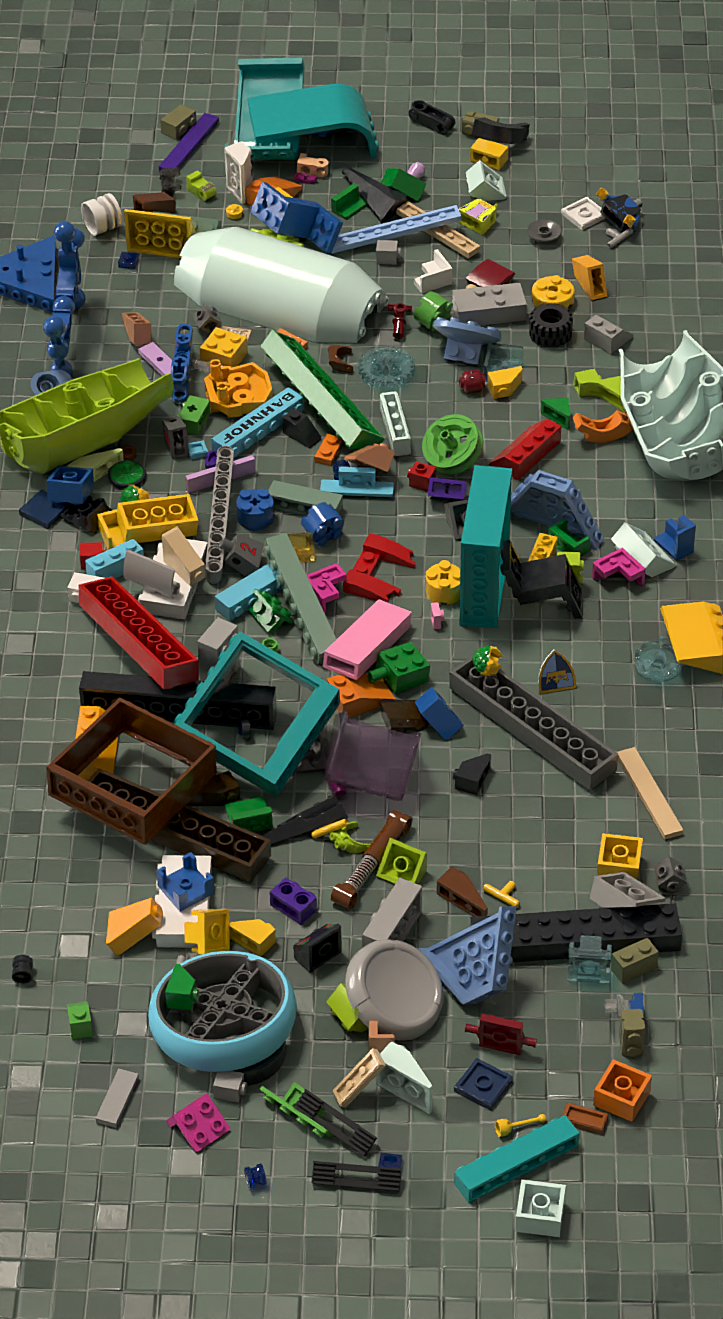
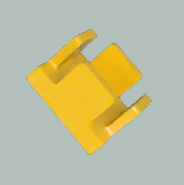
M229 909L192 910L191 915H197L198 921L184 923L185 943L198 944V947L192 948V952L207 954L229 951Z

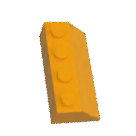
M80 706L76 738L106 710L100 706ZM118 738L78 776L89 780L98 768L114 774Z

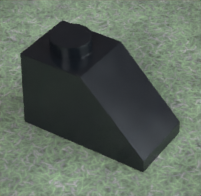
M293 408L282 417L283 434L308 448H311L321 440V435L306 414Z
M487 753L463 761L459 769L456 768L453 773L455 789L477 795L491 769V754Z

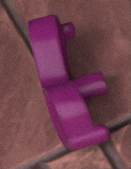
M294 174V179L298 182H317L316 175L307 177V174Z

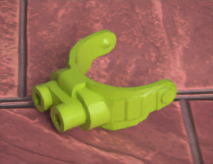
M356 821L349 822L348 826L342 828V830L330 833V839L334 840L335 848H341L349 853L365 852L370 844L359 843L347 834L349 829L358 827Z

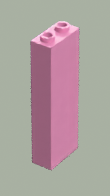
M378 599L324 651L323 667L357 680L377 661L378 652L389 649L410 628L412 612Z

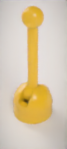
M540 1114L537 1118L511 1123L507 1119L495 1120V1130L498 1137H503L510 1134L513 1127L534 1122L544 1123L547 1118L544 1114Z

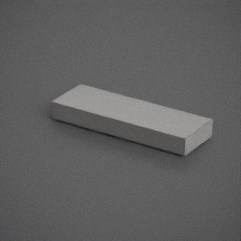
M118 1068L95 1118L96 1123L117 1128L139 1079L138 1073Z

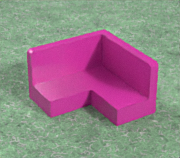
M622 547L593 562L592 578L594 580L600 577L606 578L619 571L630 582L635 580L639 585H643L645 583L646 569Z
M338 563L307 575L324 613H326V603L339 598V592L334 587V584L346 580V573Z

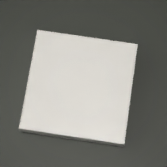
M588 197L561 209V214L581 230L606 219L600 213L602 208Z

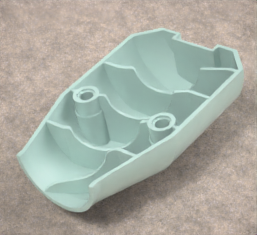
M687 330L683 331V339L678 349L672 355H668L662 361L654 364L643 365L633 363L625 357L623 350L619 349L621 355V401L650 467L657 474L677 481L702 479L723 470V367L688 334Z

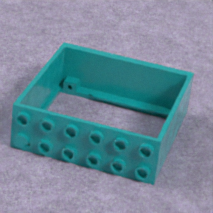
M474 465L461 539L459 625L497 629L505 575H502L500 565L503 564L500 550L503 549V541L510 540L512 468Z
M239 631L237 636L234 635L230 639L228 649L222 651L219 655L216 666H212L209 669L204 683L201 682L198 685L195 696L189 698L184 712L177 715L174 725L216 745L217 763L277 798L340 705V689ZM242 651L313 692L278 742L277 749L263 769L191 727Z

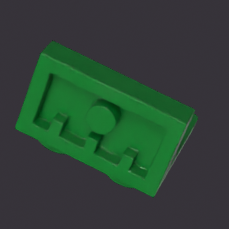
M264 797L225 804V810L230 823L251 832L273 828L272 810L270 806H266Z

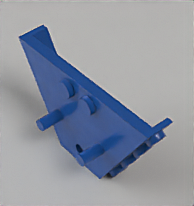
M51 236L26 247L17 245L16 251L1 256L0 295L53 312L55 254L57 251L56 238Z

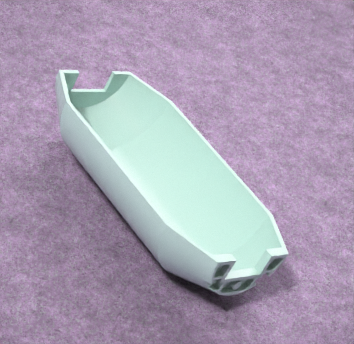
M240 227L217 229L192 235L185 243L179 255L182 259L180 260V265H176L174 285L200 306H203V304L209 307L213 306L218 312L275 330L281 328L297 337L318 343H357L365 335L364 319L368 314H371L374 306L377 304V312L380 313L389 302V297H387L385 291L356 263Z

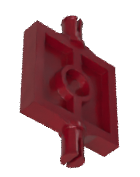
M482 1014L479 1026L468 1023L465 1026V1032L477 1034L480 1047L521 1055L523 1045L535 1048L537 1044V1039L525 1037L523 1022Z

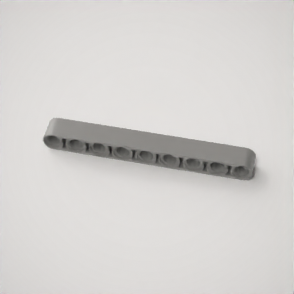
M222 446L217 451L205 578L211 584L219 583L222 580L225 550L219 548V543L222 538H226L234 460V451L230 446Z

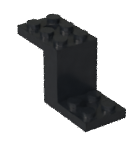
M510 540L503 541V549L500 550L503 564L500 565L501 574L505 575L507 585L512 588L513 597L517 598L520 605L562 597L563 601L567 602L568 611L572 612L574 618H582V587L566 554L522 563Z

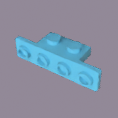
M339 467V480H321L320 490L346 496L393 497L394 483L377 482L376 468Z

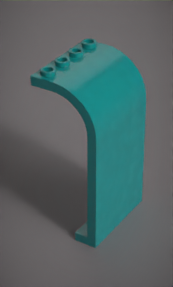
M303 58L238 59L240 72L234 144L242 141L248 146L252 152L251 160H296L299 153L300 135L263 141V146L261 143L257 146L247 98L303 89L305 71Z
M328 84L247 98L257 146H259V143L263 146V141L340 128H352L365 135L370 158L377 157L376 150H379L378 140H376L373 121H371V113L367 111L363 96L351 86Z

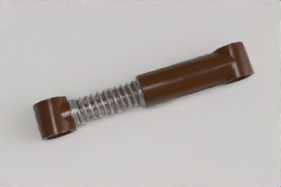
M394 809L389 813L386 824L363 853L362 860L345 883H338L334 887L330 898L331 902L349 910L354 907L359 889L373 870L380 866L389 839L399 840L402 835H406L409 832L413 822L411 816Z

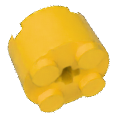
M447 560L440 561L439 564L431 566L426 571V596L431 602H438L439 605H441V602L450 605L460 600V568L450 564Z

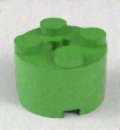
M430 291L422 297L420 308L416 307L414 312V319L436 333L438 331L433 328L434 321L437 317L450 321L453 303L438 293Z

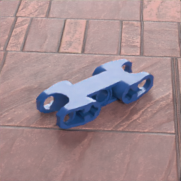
M180 324L176 330L175 352L170 372L174 385L172 395L174 403H184L189 394V377L194 355V346L192 344L193 329L190 324ZM189 330V333L184 335L180 331ZM182 392L184 396L176 397L175 393Z

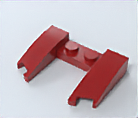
M369 533L363 544V551L354 568L352 570L349 569L346 580L343 581V592L376 601L379 599L389 603L387 596L391 593L399 596L401 589L372 575L380 560L414 568L415 561L410 559V556H413V551L395 541Z

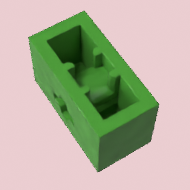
M190 395L188 400L183 403L182 410L177 416H180L186 425L187 433L199 435L211 413L210 400Z

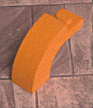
M616 410L610 417L602 420H593L579 413L573 416L576 429L584 433L586 440L590 442L604 443L614 441L633 430L627 414Z

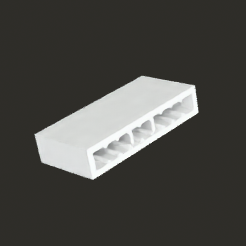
M187 539L205 564L207 542ZM159 543L157 548L158 554L157 556L154 555L153 560L167 565L163 562L162 543ZM174 573L173 580L180 583V591L175 598H170L158 592L148 593L143 586V594L139 595L138 602L152 615L185 620L198 582L190 586L177 573Z
M162 855V864H158V869L165 866L167 875L183 867V856ZM195 856L198 871L205 878L207 872L212 875L211 856ZM156 881V891H159V895H155V902L163 910L161 926L152 931V938L156 939L157 947H198V944L185 943L184 923L198 921V916L191 915V911L209 909L210 896L179 912L160 890Z

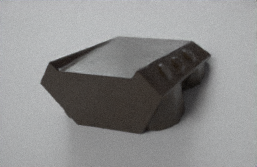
M379 700L381 716L388 732L391 731L393 735L400 736L405 734L408 729L420 731L428 727L427 720L421 715L415 703L416 700Z

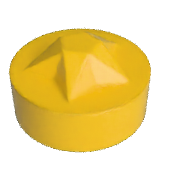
M237 204L229 205L226 208V215L230 219H239L243 215V208Z

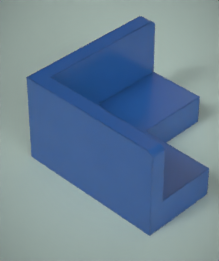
M685 515L678 518V523L670 518L665 523V532L655 536L654 542L675 561H678L694 552L696 525Z
M433 687L415 701L421 715L445 740H448L464 726L460 718L448 707L445 700Z

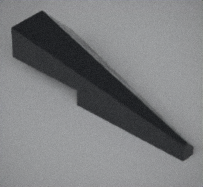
M345 166L342 170V174L348 177L350 184L355 183L359 186V196L366 204L371 206L373 214L379 216L381 223L392 218L393 212L406 203V195L348 166Z
M331 794L328 796V799L315 803L312 807L277 825V828L263 833L262 836L270 839L272 844L342 819H347L348 816L336 796Z

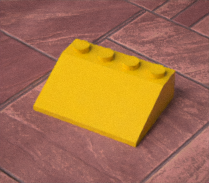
M124 210L127 251L181 258L179 255L185 243L196 233L191 217Z
M704 601L662 606L660 609L677 662L723 674V614L720 606Z

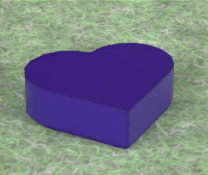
M211 450L207 452L205 460L206 469L216 466L217 451Z

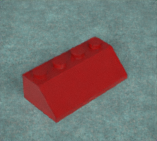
M549 419L532 424L489 463V466L512 468V478L519 480L561 442L562 426Z

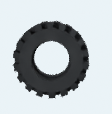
M546 303V305H539V307H535L531 311L529 336H531L532 341H535L536 344L558 347L559 345L566 344L572 337L573 317L568 308L555 303Z

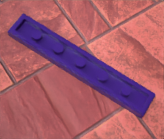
M204 113L158 166L159 171L174 175L219 122V117Z

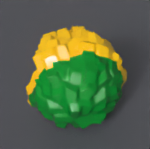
M129 485L121 492L122 496L120 497L121 503L149 499V492L142 488L139 489L135 485Z
M484 646L475 651L472 659L474 667H476V670L481 675L490 676L496 675L502 667L498 663V658L503 656L497 647Z

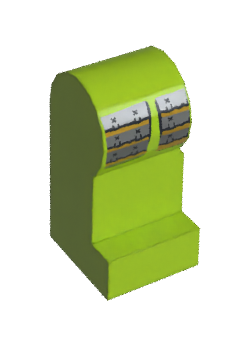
M198 170L186 176L187 190L198 198L206 201L216 195L215 186L211 182L206 181Z

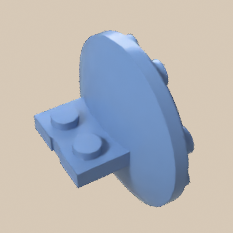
M437 317L433 323V328L448 338L444 359L479 365L482 346L499 342L502 339L501 331L498 328L489 326L483 328L473 321H468L465 324L460 319L451 318L450 321H447L445 318Z

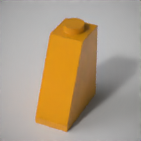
M589 255L573 258L574 276L590 300L607 297L603 263Z
M151 897L110 911L106 945L116 955L125 952L161 926L162 907Z

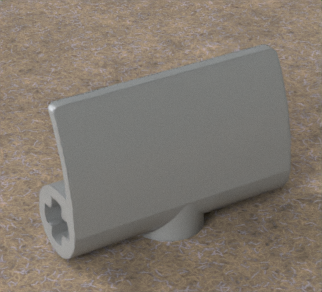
M127 550L123 569L125 579L144 586L145 591L148 593L158 592L170 598H175L178 595L180 583L173 580L174 568Z

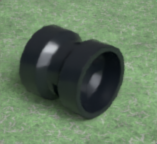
M23 954L15 956L12 961V980L19 984L30 982L33 977L31 970L33 968V959Z

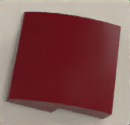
M486 259L473 269L466 277V280L477 287L504 285L510 282L515 272L490 259Z

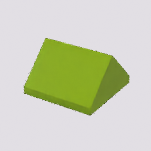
M390 838L376 876L395 884L399 878L418 884L427 872V852Z

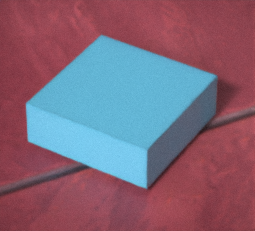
M204 440L188 443L191 460L206 457L208 450Z

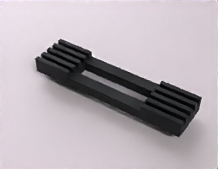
M305 1089L293 1107L366 1156L377 1140V1137ZM323 1108L355 1130L352 1137H348L317 1116L316 1113L319 1109Z
M313 1161L311 1183L400 1191L401 1168ZM335 1170L378 1173V1182L336 1179Z

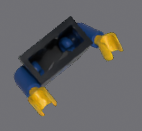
M601 187L596 193L600 197V201L604 202L600 213L620 233L624 232L628 227L637 228L640 221L641 200L638 198L632 200L626 194L610 196Z

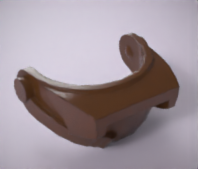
M340 345L329 346V365L336 371L351 373L353 366L341 361L338 355L350 354L352 348Z

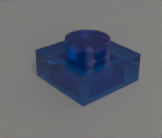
M122 252L118 261V267L135 269L139 259L138 253Z

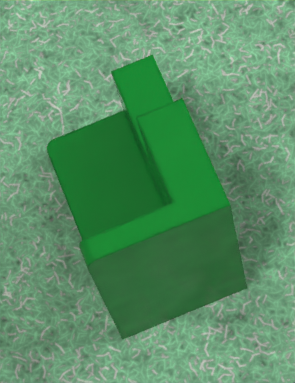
M387 168L381 180L382 184L394 188L416 201H419L427 184L400 168Z

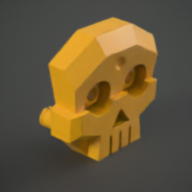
M214 359L210 361L211 372L204 378L206 398L210 400L211 413L220 411L226 414L228 418L240 417L243 414H249L273 398L268 373L255 363L251 362L236 367H221L220 360Z

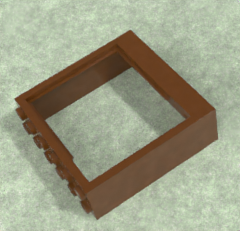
M118 698L46 767L48 795L146 845L217 774L216 745L129 701ZM122 733L190 766L146 810L78 776Z

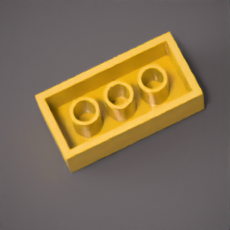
M189 494L118 503L116 519L124 543L133 538L137 543L162 540V534L176 526L185 537L197 535L199 520Z

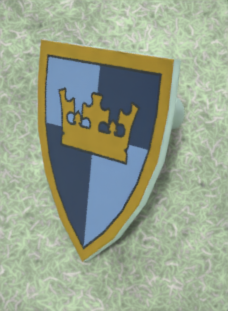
M555 649L546 657L541 666L538 676L539 694L577 688L575 673L570 662Z

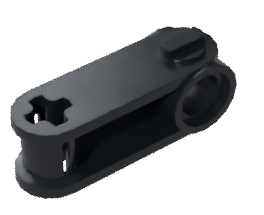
M422 100L412 102L411 109L408 112L413 122L419 123L439 134H445L449 128L454 127L456 124L452 115Z

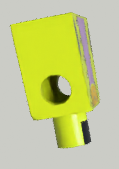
M476 199L458 209L461 215V221H458V223L483 235L496 222L498 205L493 200L487 203L481 199Z

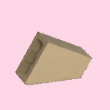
M176 526L162 534L163 562L169 567L174 568L175 573L190 586L204 579L205 564L180 529Z

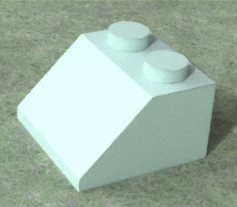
M479 160L466 172L468 191L472 197L483 201L504 200L507 198L503 177Z

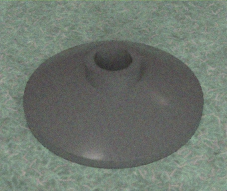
M542 219L532 222L528 226L527 232L533 240L550 242L556 240L561 235V227L554 221Z

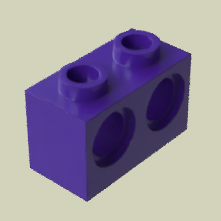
M430 477L429 498L449 501L467 499L468 483L466 481Z
M285 877L270 891V905L302 925L317 911V897L312 892L300 887L298 883L292 882Z

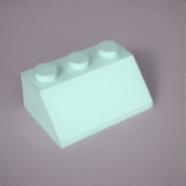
M626 522L611 538L616 544L615 548L617 550L623 547L646 569V575L654 577L676 566L672 559L645 531Z

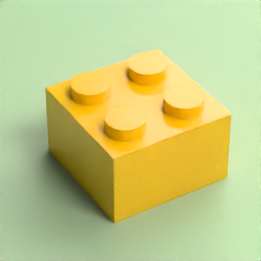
M216 327L200 347L201 364L210 367V361L217 359L221 361V367L238 366L248 353L247 337Z
M602 833L597 876L625 872L638 880L643 838Z

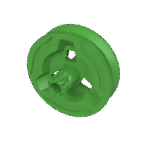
M451 414L438 419L428 428L423 438L422 451L431 466L436 467V471L447 475L458 474L473 466L480 457L484 444L483 436L470 418L460 414ZM467 437V440L461 443L460 439ZM448 452L452 453L451 458H447Z

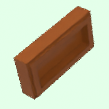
M568 1102L562 1116L566 1115L575 1128L600 1135L603 1134L608 1120V1113Z

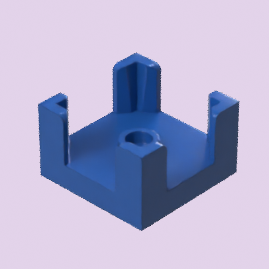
M191 852L182 857L183 867L169 875L166 874L165 866L156 870L158 887L179 912L214 894L212 875L207 872L205 878L198 871L197 859Z

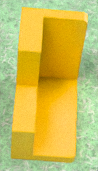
M117 509L97 514L99 532L107 549L109 550L124 543L116 519Z

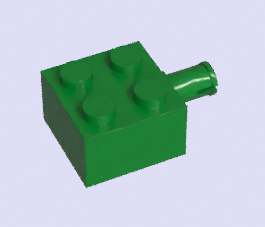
M408 642L378 652L376 669L368 671L367 677L370 683L384 679L391 689L398 693L427 683L429 681L431 665L412 642Z

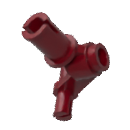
M388 303V311H393L396 317L392 320L394 324L393 337L397 338L399 332V339L403 338L404 325L406 324L404 317L406 312L412 313V305Z

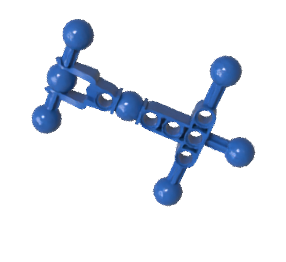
M63 221L54 228V237L61 243L58 251L60 267L56 299L53 303V315L45 320L43 331L51 338L47 345V353L55 362L52 363L50 371L63 370L71 376L72 366L65 360V357L69 352L72 314L75 309L83 306L86 300L84 291L78 288V285L81 284L78 248L83 245L85 236L80 229L75 228L70 222Z

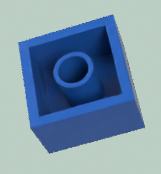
M58 466L47 480L48 501L56 503L83 504L94 489L93 469Z

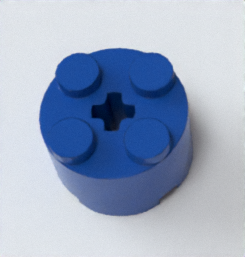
M252 489L240 492L236 502L238 523L246 526L248 530L265 529L266 525L274 520L273 498L267 489Z
M326 502L314 505L308 510L309 514L307 517L303 516L301 520V526L319 547L325 545L332 538H340L343 534L341 530L344 526V520L330 503L328 505Z

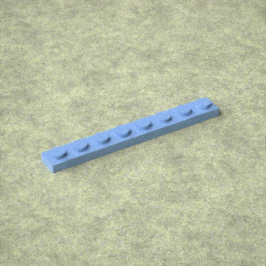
M457 205L340 234L332 254L376 243L377 240H388L461 221V215Z

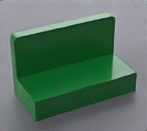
M355 183L331 198V212L344 219L350 218L368 205L359 197V186Z

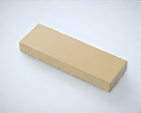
M372 1048L333 1089L340 1107L346 1108L386 1066L377 1049Z

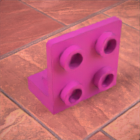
M208 1093L165 1120L170 1128L177 1124L195 1152L200 1151L230 1130L229 1125Z

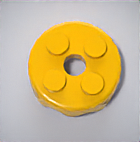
M557 275L548 276L534 283L531 299H533L536 307L542 304L546 305V303H555L568 308L569 305H574L575 289L567 279Z

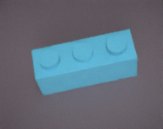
M133 538L85 560L87 575L103 578L120 577L124 575V560L127 550L144 556L143 548Z

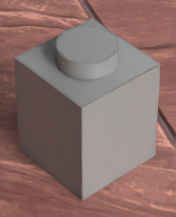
M377 240L376 264L397 265V258L401 256V248H398V241Z
M235 1071L217 1072L213 1084L214 1099L239 1103L241 1095H245L247 1089V1082H244V1073Z

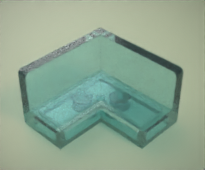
M489 343L484 363L485 382H488V372L522 366L523 346Z

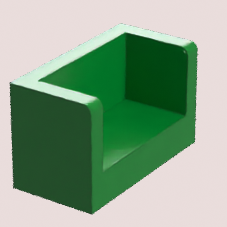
M566 519L549 528V535L558 537L557 549L561 552H580L581 557L590 551L591 538L587 536L579 540L567 531L568 521Z

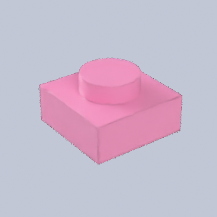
M438 602L431 603V620L434 630L441 629V621H444V611L440 610Z

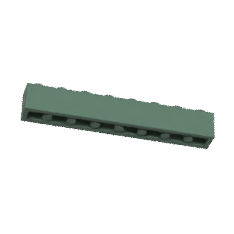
M287 533L265 538L264 555L270 560V568L272 572L275 571L277 583L283 588L284 598L290 603V611L297 618V626L299 630L302 629L303 638L305 643L310 646L312 658L316 659L318 665H321L324 660V651L337 639Z

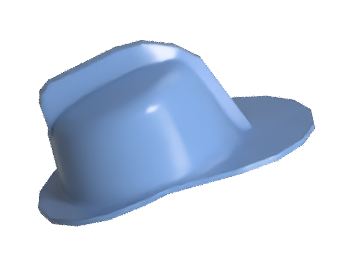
M63 370L40 372L32 377L30 387L33 393L38 395L72 380V378Z

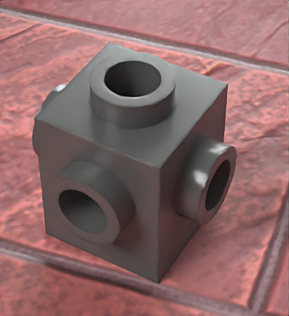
M203 304L193 315L196 326L208 334H211L216 327L218 328L222 324L218 315L219 312L213 306L209 307Z
M670 856L654 867L657 877L656 882L662 889L673 893L687 883L686 871L682 863Z

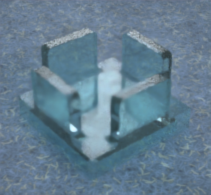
M582 935L580 937V948H574V942H570L567 981L609 983L612 945H607V950H602L601 937Z

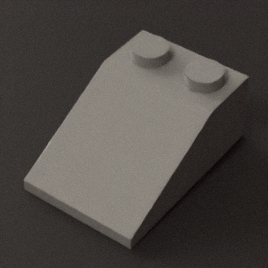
M625 872L594 876L589 898L601 908L637 907L665 902V897Z

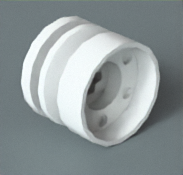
M108 193L99 196L97 200L91 199L83 202L81 205L84 223L92 235L96 236L106 232L107 229L112 230L122 226L121 209L112 194Z

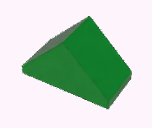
M569 398L541 400V414L565 429H570Z

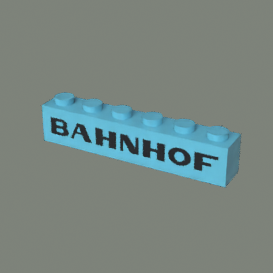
M289 387L211 438L212 450L218 451L222 446H230L234 451V457H236L282 425V417L293 408L302 412L304 410L303 396Z

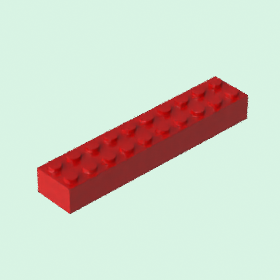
M113 576L78 585L79 605L163 689H171L174 686L190 684L199 680V660Z

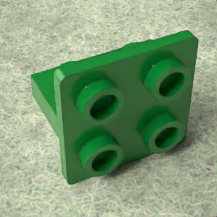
M256 588L253 592L257 595L258 599L249 610L267 632L273 634L284 620L290 624L295 622L290 617L292 615L291 612L281 606L282 602L277 597H271L265 590L261 592Z

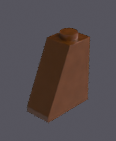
M165 192L133 195V206L136 211L176 213L175 199Z

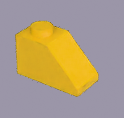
M522 366L488 372L487 386L493 399L508 397L513 394L522 382Z
M260 919L229 923L230 939L257 956L261 957L276 943V929L271 924L265 923Z

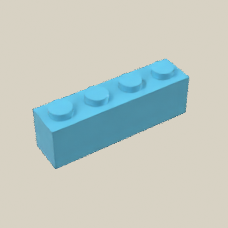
M270 563L215 596V610L231 621L248 611L256 602L258 597L253 592L255 588L261 592L265 590L271 596L283 590L282 586H279L277 583L275 571L272 572Z

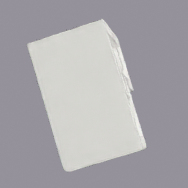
M438 249L434 250V260L422 264V270L425 274L414 278V284L421 293L452 284V267Z

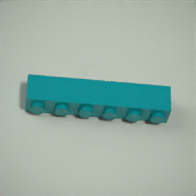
M566 1115L555 1118L548 1124L533 1129L525 1136L517 1137L511 1143L500 1146L485 1156L478 1157L468 1165L459 1167L454 1171V1185L469 1203L578 1147L580 1133Z

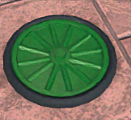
M132 460L117 462L108 471L110 482L123 488H127L129 485L137 486L146 477V470L143 465Z

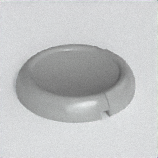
M385 939L374 941L364 946L351 959L345 980L347 996L352 1008L357 1007L360 1011L357 1015L358 1018L368 1028L369 1021H378V1034L395 1035V1040L405 1041L422 1036L435 1024L443 1006L442 982L435 966L420 950L402 941Z

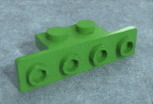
M294 1082L283 1099L263 1086L260 1088L265 1093L263 1098L272 1104L275 1102L281 1104L280 1109L288 1115H291L292 1112L298 1116L296 1120L306 1127L308 1124L314 1127L312 1131L322 1138L325 1135L329 1138L333 1137V1134L293 1107L299 1100V1097L302 1096L301 1094L304 1093L305 1089ZM320 1108L316 1115L322 1118L326 1111Z

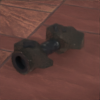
M178 167L160 170L159 179L165 182L161 184V192H165L171 197H174L175 192L180 191L182 188L181 184L171 183L173 178L180 175Z

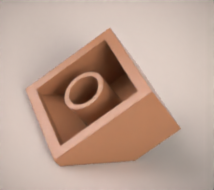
M374 444L345 456L344 460L363 468H376V473L388 472L395 451L390 450V446L386 444Z

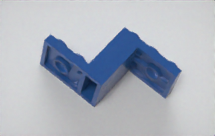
M266 182L261 183L250 212L276 233L308 238L326 253H332L343 225L341 220L317 202L285 197Z

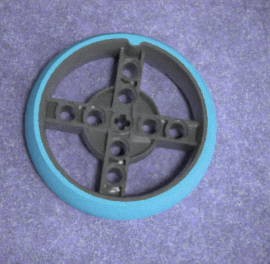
M239 951L207 953L193 957L180 964L195 979L196 989H199V1000L195 1002L192 1010L173 1009L191 1015L194 1024L186 1034L175 1030L165 1021L172 1009L167 1008L165 991L173 969L159 982L149 1004V1026L159 1047L176 1062L192 1069L209 1072L242 1069L272 1055L289 1036L295 1022L297 1008L293 987L285 974L277 966L260 956ZM258 988L266 990L280 1002L275 1012L254 1006L251 997ZM240 1032L246 1033V1034H243V1035H240V1036H236V1037H232V1038L218 1039V1038L233 1036V1035H236V1034H238V1033H240Z

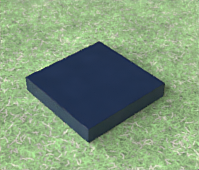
M41 489L19 509V515L48 529L70 507V503L48 501V493Z
M476 1058L454 1086V1092L491 1110L513 1082V1076Z

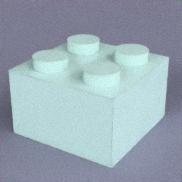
M521 1180L515 1232L560 1237L566 1185Z

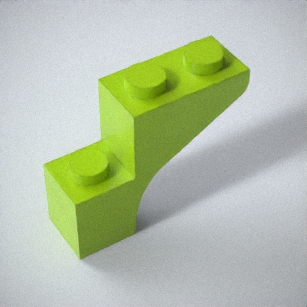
M595 369L574 373V387L579 397L597 396L621 411L626 412L621 401V376L602 379Z

